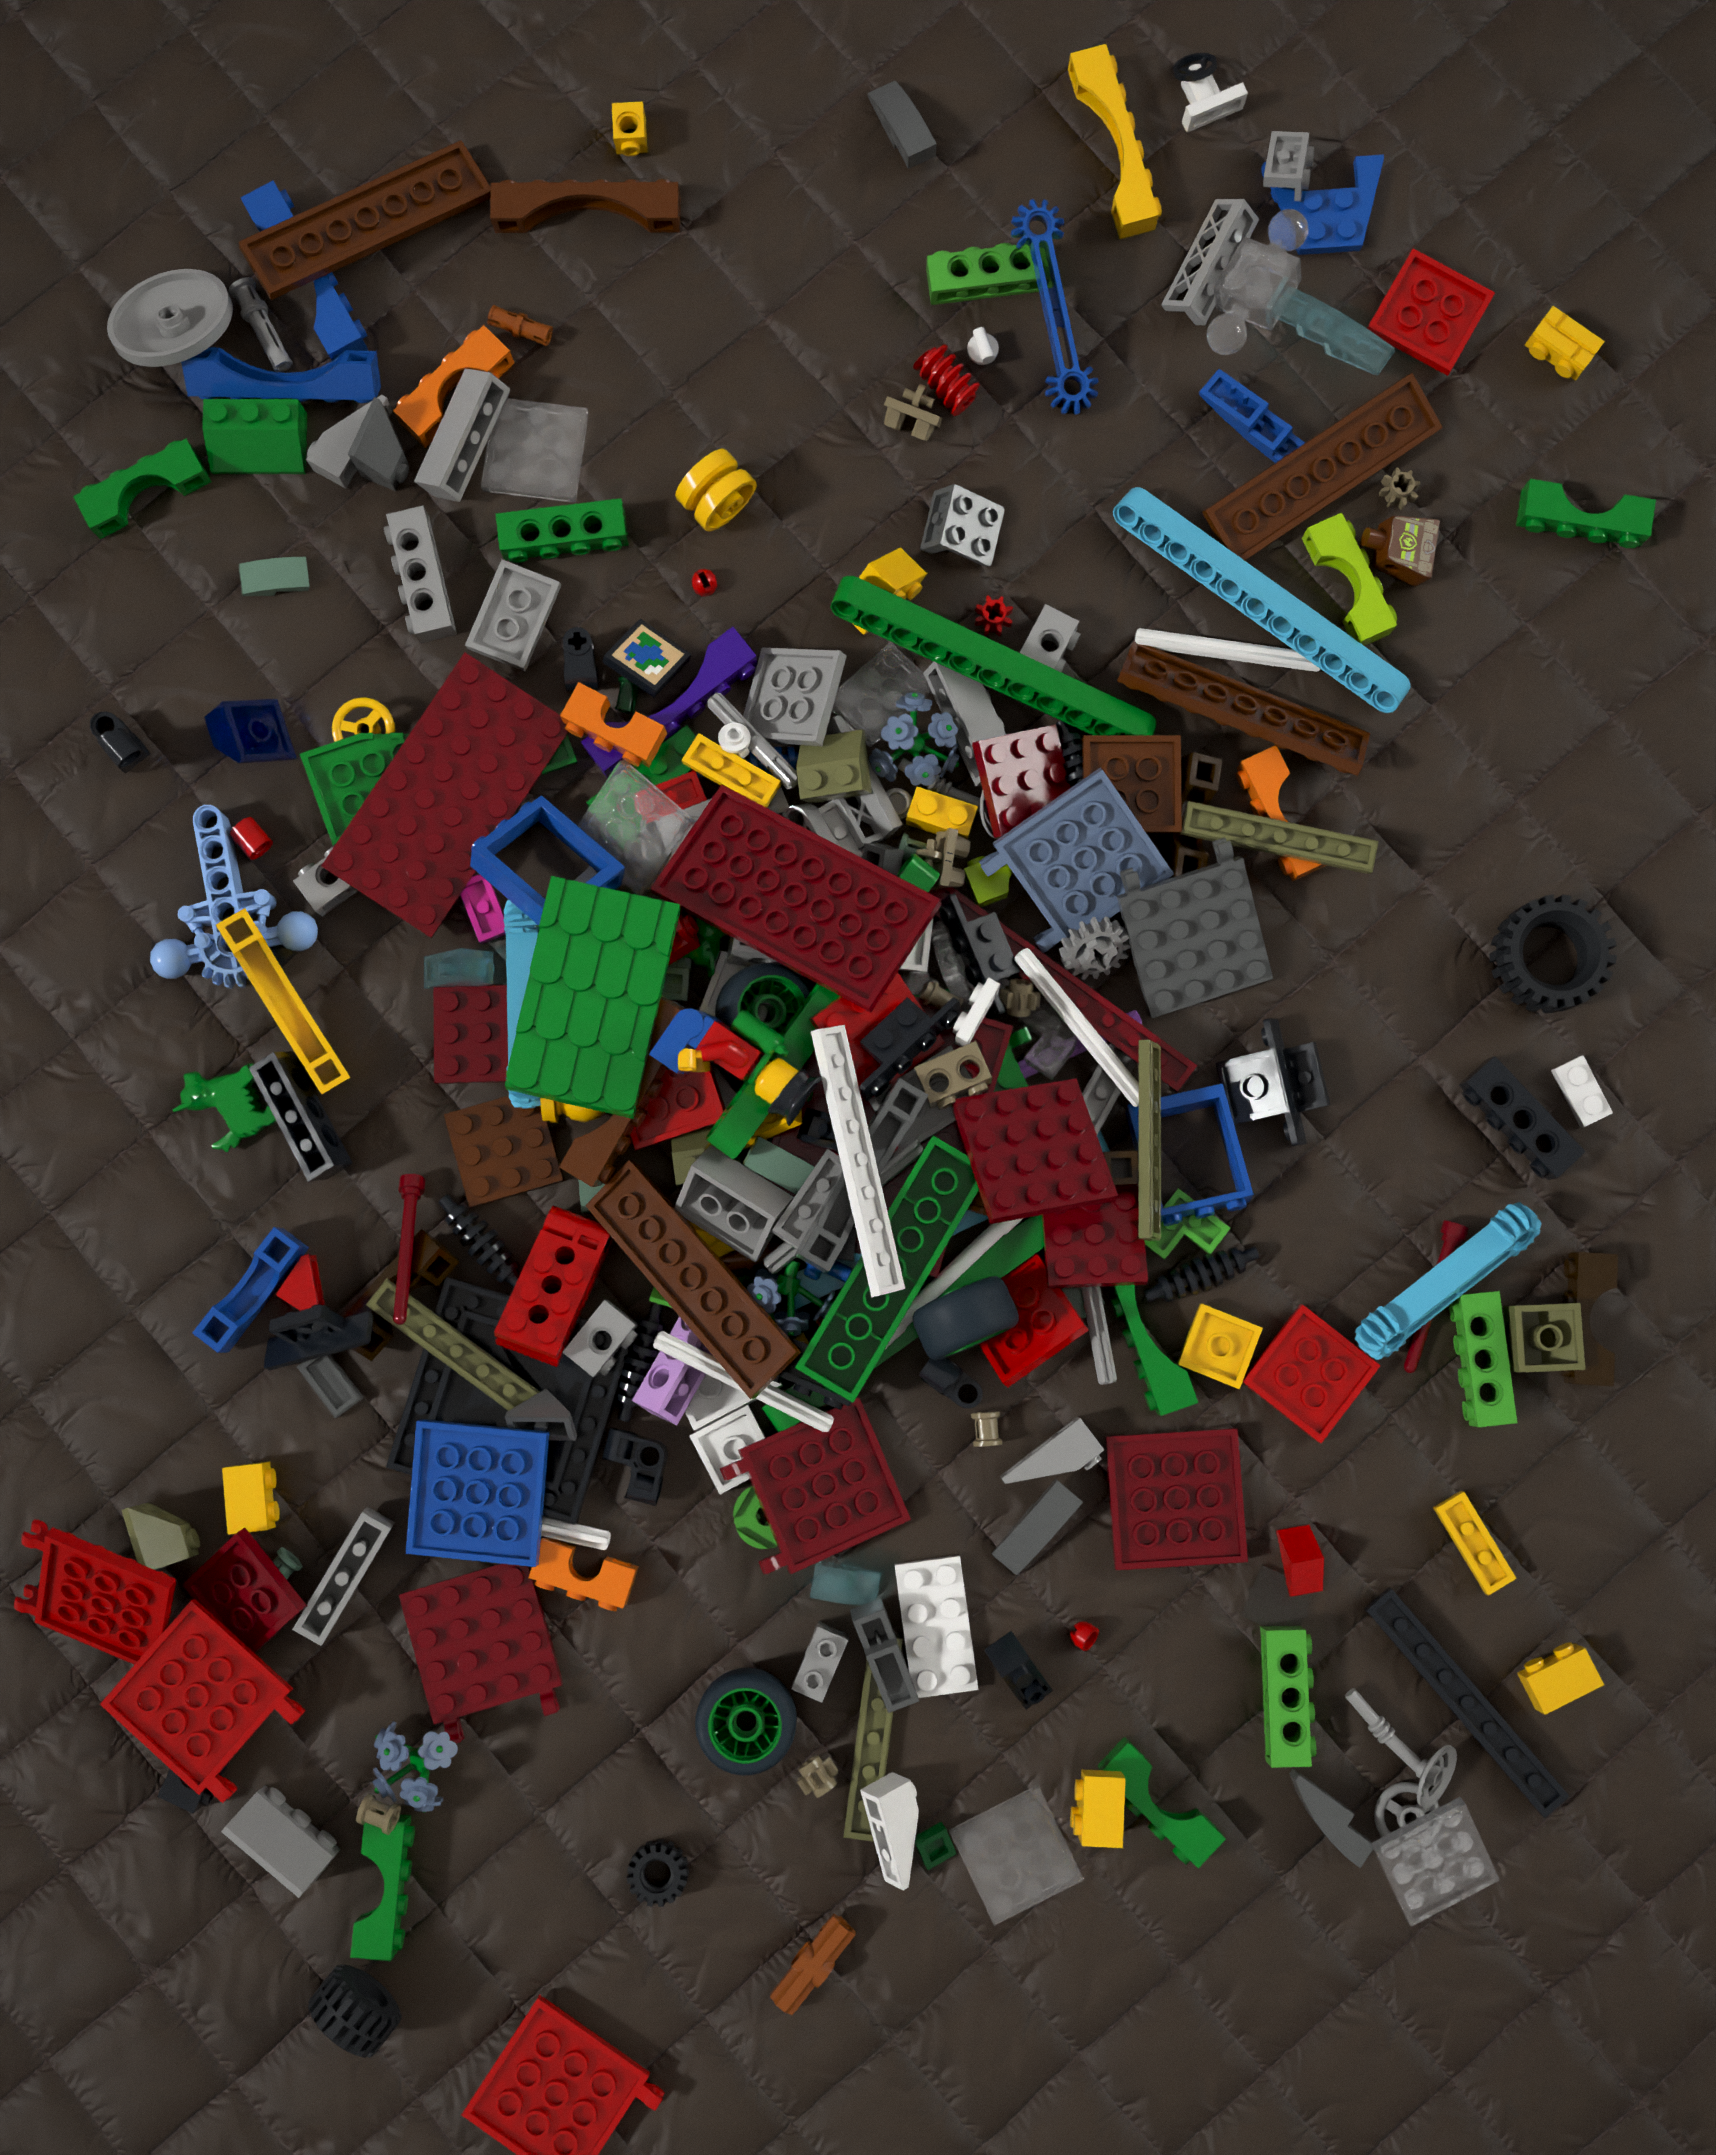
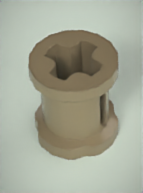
M1000 1411L971 1413V1418L975 1420L976 1433L973 1447L1002 1445V1439L998 1435L997 1418L1000 1417Z
M369 1793L360 1804L356 1822L361 1825L365 1823L381 1828L382 1833L389 1835L397 1825L401 1805L395 1803L392 1806L376 1800L375 1795Z

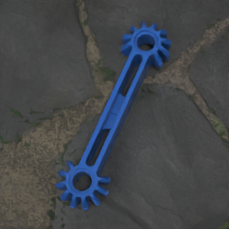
M1031 199L1029 201V209L1023 205L1018 207L1017 211L1020 216H1013L1011 223L1017 228L1013 229L1010 234L1012 238L1021 237L1016 245L1018 249L1023 248L1025 244L1029 246L1057 373V377L1048 376L1045 382L1053 386V388L1047 389L1045 396H1056L1050 406L1055 408L1059 403H1062L1061 414L1065 415L1069 410V406H1071L1074 415H1078L1080 413V405L1085 409H1089L1091 402L1088 398L1097 397L1098 392L1089 387L1097 385L1098 378L1088 379L1087 376L1093 371L1091 366L1087 367L1084 372L1080 370L1052 239L1058 240L1063 238L1064 232L1058 228L1063 226L1064 218H1054L1059 208L1055 206L1048 211L1046 209L1048 200L1044 199L1040 208H1038L1035 199ZM1033 221H1040L1044 224L1046 232L1036 235L1030 230L1029 224ZM1039 247L1045 250L1052 288L1047 286ZM1058 327L1062 329L1070 369L1064 366L1057 333ZM1066 380L1076 381L1079 385V393L1076 395L1068 394L1064 389V382Z

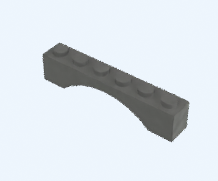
M901 1078L892 1082L868 1124L879 1176L928 1097V1094ZM843 1170L795 1253L796 1257L822 1272L830 1271L854 1225Z

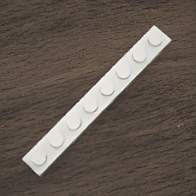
M845 1025L811 1031L871 1297L903 1290L905 1285Z

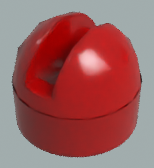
M700 569L694 573L691 582L695 593L704 597L712 595L717 588L715 574L707 569ZM702 575H705L710 585L707 588L703 586L700 578Z
M1080 1621L1074 1625L1077 1631H1070V1637L1078 1648L1087 1651L1097 1640L1099 1629L1091 1623Z

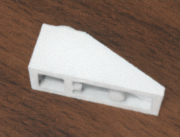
M891 1772L860 1791L884 1880L904 1891L909 1888L919 1809L916 1802L917 1791L911 1780Z

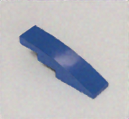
M1220 369L1215 372L1199 391V395L1221 418L1274 463L1305 443L1292 433L1293 427L1268 410L1269 403Z

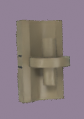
M923 384L918 386L916 392L905 388L902 397L911 400L912 405L888 396L884 403V406L888 407L884 425L901 431L906 415L917 419L911 436L927 442L934 432L935 426L940 428L943 418L919 409L921 405L932 408L935 399L925 396L927 386Z
M947 828V831L937 832L936 840H927L926 849L916 850V855L940 873L939 878L931 888L932 890L958 888L964 884L965 871L952 867L954 857L961 859L967 857L971 842L958 836L957 829Z

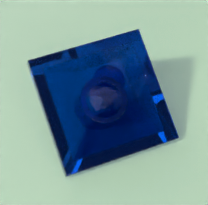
M278 699L222 701L204 717L213 746L239 764L294 760L296 758Z

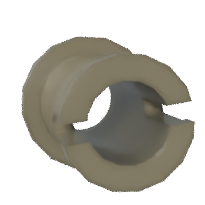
M927 981L919 993V998L923 1000L924 1005L931 1004L938 1009H941L953 997L960 1001V1007L963 1003L961 997H957L939 987V982L937 981L933 983Z

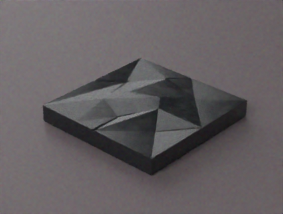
M446 1277L435 1314L541 1392L547 1389L571 1413L577 1434L576 1441L549 1440L543 1515L573 1525L577 1524L619 1390V1380L623 1377L621 1374L622 1368L627 1364L623 1360L625 1355L629 1354L631 1350L628 1348L625 1350L623 1347H620L613 1356L617 1362L605 1376L599 1373L597 1377H592L565 1354H563L557 1368L497 1345L495 1341L497 1337L494 1335V1331L510 1295ZM537 1317L533 1319L532 1322L540 1324L545 1322L547 1319L544 1317ZM579 1318L569 1343L589 1319ZM600 1331L595 1337L596 1346L601 1350H606L610 1347L612 1343L610 1334L606 1331ZM423 1348L386 1468L412 1475L416 1421L419 1419L508 1428L505 1419L508 1410Z

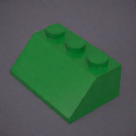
M203 399L202 430L210 472L212 474H306L307 412L299 399Z

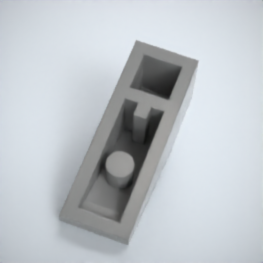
M383 395L378 396L377 398L381 400L387 414L390 416L393 408L388 398ZM372 401L324 431L318 441L315 440L310 445L307 452L308 457L306 460L313 471L345 489L357 471L348 452Z
M1076 1417L1000 1477L1005 1484L1077 1471L1082 1467L1088 1470L1102 1459L1099 1454L1104 1449L1081 1418Z

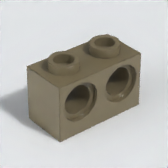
M976 1041L914 1067L923 1092L928 1094L927 1101L931 1109L938 1106L939 1110L946 1109L956 1102L955 1098L969 1093V1096L979 1095L987 1091V1085L992 1083V1076ZM973 1064L978 1067L980 1072L977 1077L966 1079L961 1075L960 1071L965 1065ZM943 1077L948 1081L949 1085L946 1090L935 1092L930 1088L931 1081L934 1078Z

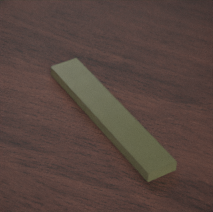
M1190 801L1186 803L1182 832L1180 833V835L1209 841L1225 837L1226 841H1230L1232 846L1365 874L1373 872L1379 842Z
M1139 1040V1239L1160 1241L1161 1046L1151 1040Z
M386 1278L366 1304L508 1411L540 1392L410 1294L408 1298L407 1320L402 1325L396 1324L393 1321L396 1284L390 1279Z
M896 1637L900 1649H902L903 1638ZM867 1659L843 1838L874 1842L860 1790L885 1776L893 1712L888 1713Z

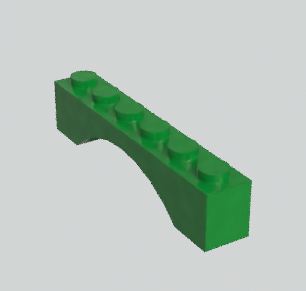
M1135 1285L1111 1286L1115 1298L1110 1299L1117 1318L1122 1316L1126 1329L1122 1330L1124 1341L1128 1349L1133 1347L1137 1360L1133 1361L1135 1372L1139 1380H1145L1148 1391L1144 1392V1396L1149 1410H1156L1157 1415L1163 1416L1197 1404L1198 1400L1188 1372L1165 1356L1149 1337L1139 1316L1135 1300Z

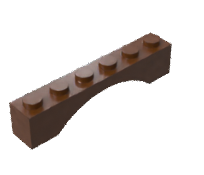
M568 179L562 182L533 180L532 182L518 183L513 180H502L500 183H491L490 219L495 233H527L537 224L552 216L585 209L602 210L622 215L638 223L649 233L680 232L681 197L679 184L667 179H659L655 182H640L635 179H629L624 182H609L603 179L593 182H578Z
M662 996L649 1053L676 1014L684 1010V1008ZM648 1054L634 1119L613 1115L597 1129L575 1138L559 1167L591 1187L601 1186L602 1183L606 1184L615 1172V1167L612 1165L618 1155L622 1156L627 1151L631 1143L629 1135L634 1127L638 1128L644 1121L648 1112L645 1110L650 1098L655 1099L660 1093L664 1084L661 1079L666 1070L670 1071L671 1069Z

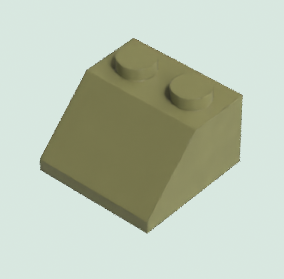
M863 729L825 735L822 746L800 745L796 769L801 800L808 803H817L872 794L865 731Z
M1581 1303L1503 1306L1510 1372L1585 1370Z

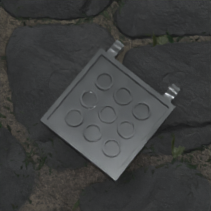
M1225 837L1212 841L1218 863L1140 888L1137 871H1133V868L1120 871L1125 893L1116 897L1124 927L1129 937L1128 941L1147 1012L1151 1018L1273 979L1244 860L1240 856L1234 857L1232 844L1230 841H1226Z

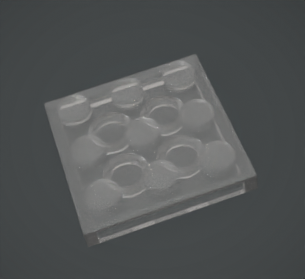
M506 398L488 438L481 483L482 490L484 492L576 503L589 414L588 409Z
M622 760L617 763L577 826L625 866L622 882L637 895L645 896L696 821L626 760Z
M1039 1785L949 1830L994 1926L1084 1880Z
M1461 1797L1371 1843L1405 1919L1411 1927L1499 1881V1877L1470 1812Z

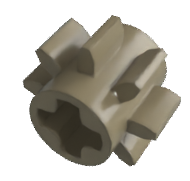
M1397 467L1392 473V477L1389 475L1383 477L1381 483L1386 487L1381 489L1379 496L1385 497L1387 501L1386 507L1391 505L1399 506L1400 510H1403L1407 500L1411 503L1415 502L1418 495L1414 491L1421 483L1414 480L1412 470L1408 471V473L1400 472V469Z
M1012 979L1009 982V986L1006 985L1005 989L1000 991V1000L1003 1005H1006L1007 1014L1011 1016L1028 1017L1031 1015V1010H1036V1007H1040L1041 992L1035 991L1034 984L1030 980Z
M817 1754L798 1768L802 1776L797 1779V1783L805 1795L812 1791L816 1798H819L837 1784L833 1776L838 1774V1769L830 1757L823 1761L819 1754Z

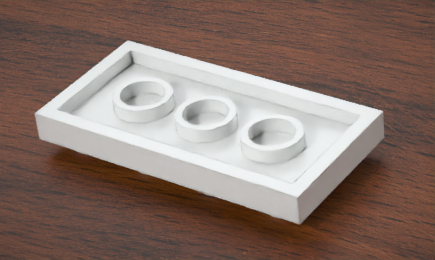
M960 1555L894 1564L909 1673L918 1698L979 1690Z

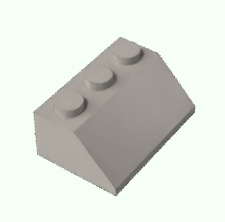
M710 1145L691 1165L674 1208L684 1218L756 1263L774 1236L772 1229L794 1197Z
M265 1785L251 1797L221 1832L300 1898L318 1879L341 1849L336 1845L337 1841L331 1834L324 1830L319 1831L311 1824V1819L305 1812L300 1809L294 1810L285 1802V1796L279 1790L273 1787L268 1788Z

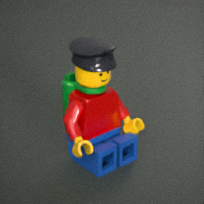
M692 1008L681 1010L676 1014L649 1053V1055L677 1074H688L690 1071H710V1061H714L715 1064L717 1063L737 1078L745 1080L751 1085L756 1084L755 1093L771 1104L767 1113L779 1114L785 1117L788 1126L793 1123L808 1097L821 1081V1076L812 1077L806 1070L802 1069L799 1071L781 1058L774 1059L777 1053L784 1057H787V1054L790 1053L784 1045V1037L743 1010L737 1015L730 1027L718 1018L709 1016L703 1011Z

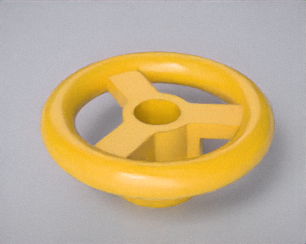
M366 697L349 700L338 709L332 722L334 742L343 739L342 730L353 732L356 735L361 733V727L364 724L369 726V733L381 734V727L378 723L381 717L386 727L385 734L395 733L393 717L389 710L377 700ZM368 707L373 709L367 717L359 719L356 723L344 721L345 716L355 708Z

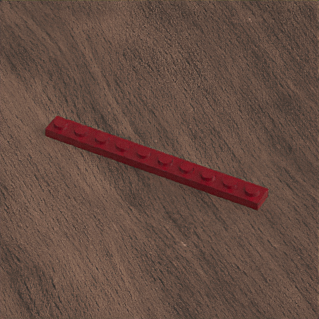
M954 888L930 889L928 892L940 900L955 893L967 922L989 914ZM938 909L935 916L942 920ZM1000 922L1014 957L1023 949H1030L1104 1040L1137 1064H1139V1040H1151L1161 1046V1081L1175 1092L1180 1090L1197 1067L1195 1063ZM1018 965L1020 972L1016 975L1021 979L1030 980Z

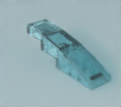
M1287 284L1284 285L1268 307L1269 316L1294 326L1297 335L1322 345L1325 354L1378 376L1395 353L1393 346L1366 327L1335 308Z

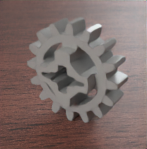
M1105 916L1101 922H1097L1096 917H1092L1090 924L1087 925L1083 921L1079 922L1080 928L1078 930L1070 928L1068 931L1071 937L1062 938L1061 941L1064 947L1059 948L1065 969L1069 970L1074 976L1080 974L1081 979L1085 980L1089 974H1092L1094 979H1098L1100 972L1109 975V968L1112 966L1119 968L1121 965L1118 960L1127 959L1128 955L1125 950L1131 947L1124 927H1121L1117 920L1110 922L1109 918Z

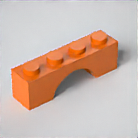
M484 325L479 330L472 331L465 338L464 344L455 352L448 353L443 358L441 365L433 373L426 374L420 380L419 386L410 395L406 394L399 399L396 408L393 410L397 420L426 448L432 442L444 416L443 406L449 392L458 385L464 369L491 372L499 379L515 364L510 350Z
M1275 745L1242 760L1237 767L1236 778L1240 787L1243 790L1247 789L1252 799L1250 807L1254 815L1288 822L1279 808L1278 795L1280 787L1290 775V771L1278 747ZM1285 856L1278 858L1283 874L1285 876L1289 875L1292 881L1327 866Z

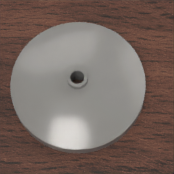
M196 269L171 270L147 278L127 291L118 300L109 315L107 332L115 350L128 362L147 367L172 365L202 353L222 336L231 321L233 303L225 285L215 275Z

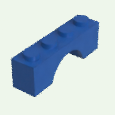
M273 1227L254 1252L253 1260L238 1284L225 1298L212 1306L192 1333L217 1353L230 1352L309 1247L284 1228Z

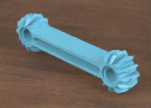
M507 900L503 921L506 933L509 1065L539 926L510 900ZM508 1090L509 1099L514 1108L529 1109L541 1106L540 1097Z
M1521 1202L1514 1203L1513 1205L1508 1204L1502 1211L1498 1210V1214L1490 1219L1491 1222L1386 1306H1379L1373 1313L1369 1312V1316L1361 1320L1362 1324L1355 1331V1340L1358 1342V1346L1364 1353H1367L1376 1360L1383 1357L1387 1358L1394 1351H1398L1401 1345L1406 1344V1339L1509 1257L1517 1256L1520 1251L1526 1250L1527 1246L1534 1243V1238L1541 1231L1542 1222L1538 1219V1216Z

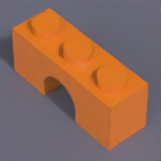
M578 682L560 715L563 723L566 724L565 729L577 737L582 738L585 734L594 739L593 743L604 751L611 752L614 749L622 753V759L636 767H639L640 764L650 767L667 735L665 726L635 711L631 721L626 726L621 728L609 727L604 723L605 715L610 707L607 696Z
M547 1537L541 1539L539 1565L531 1568L528 1577L536 1580L535 1585L537 1587L554 1591V1588L558 1587L567 1590L566 1595L580 1601H585L586 1597L598 1600L599 1607L610 1611H617L618 1607L623 1609L627 1605L639 1566L607 1556L598 1575L584 1577L578 1574L573 1566L575 1545Z

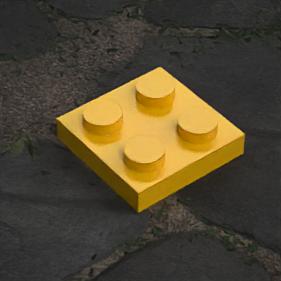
M1201 1303L1197 1309L1177 1365L1240 1389L1263 1328Z

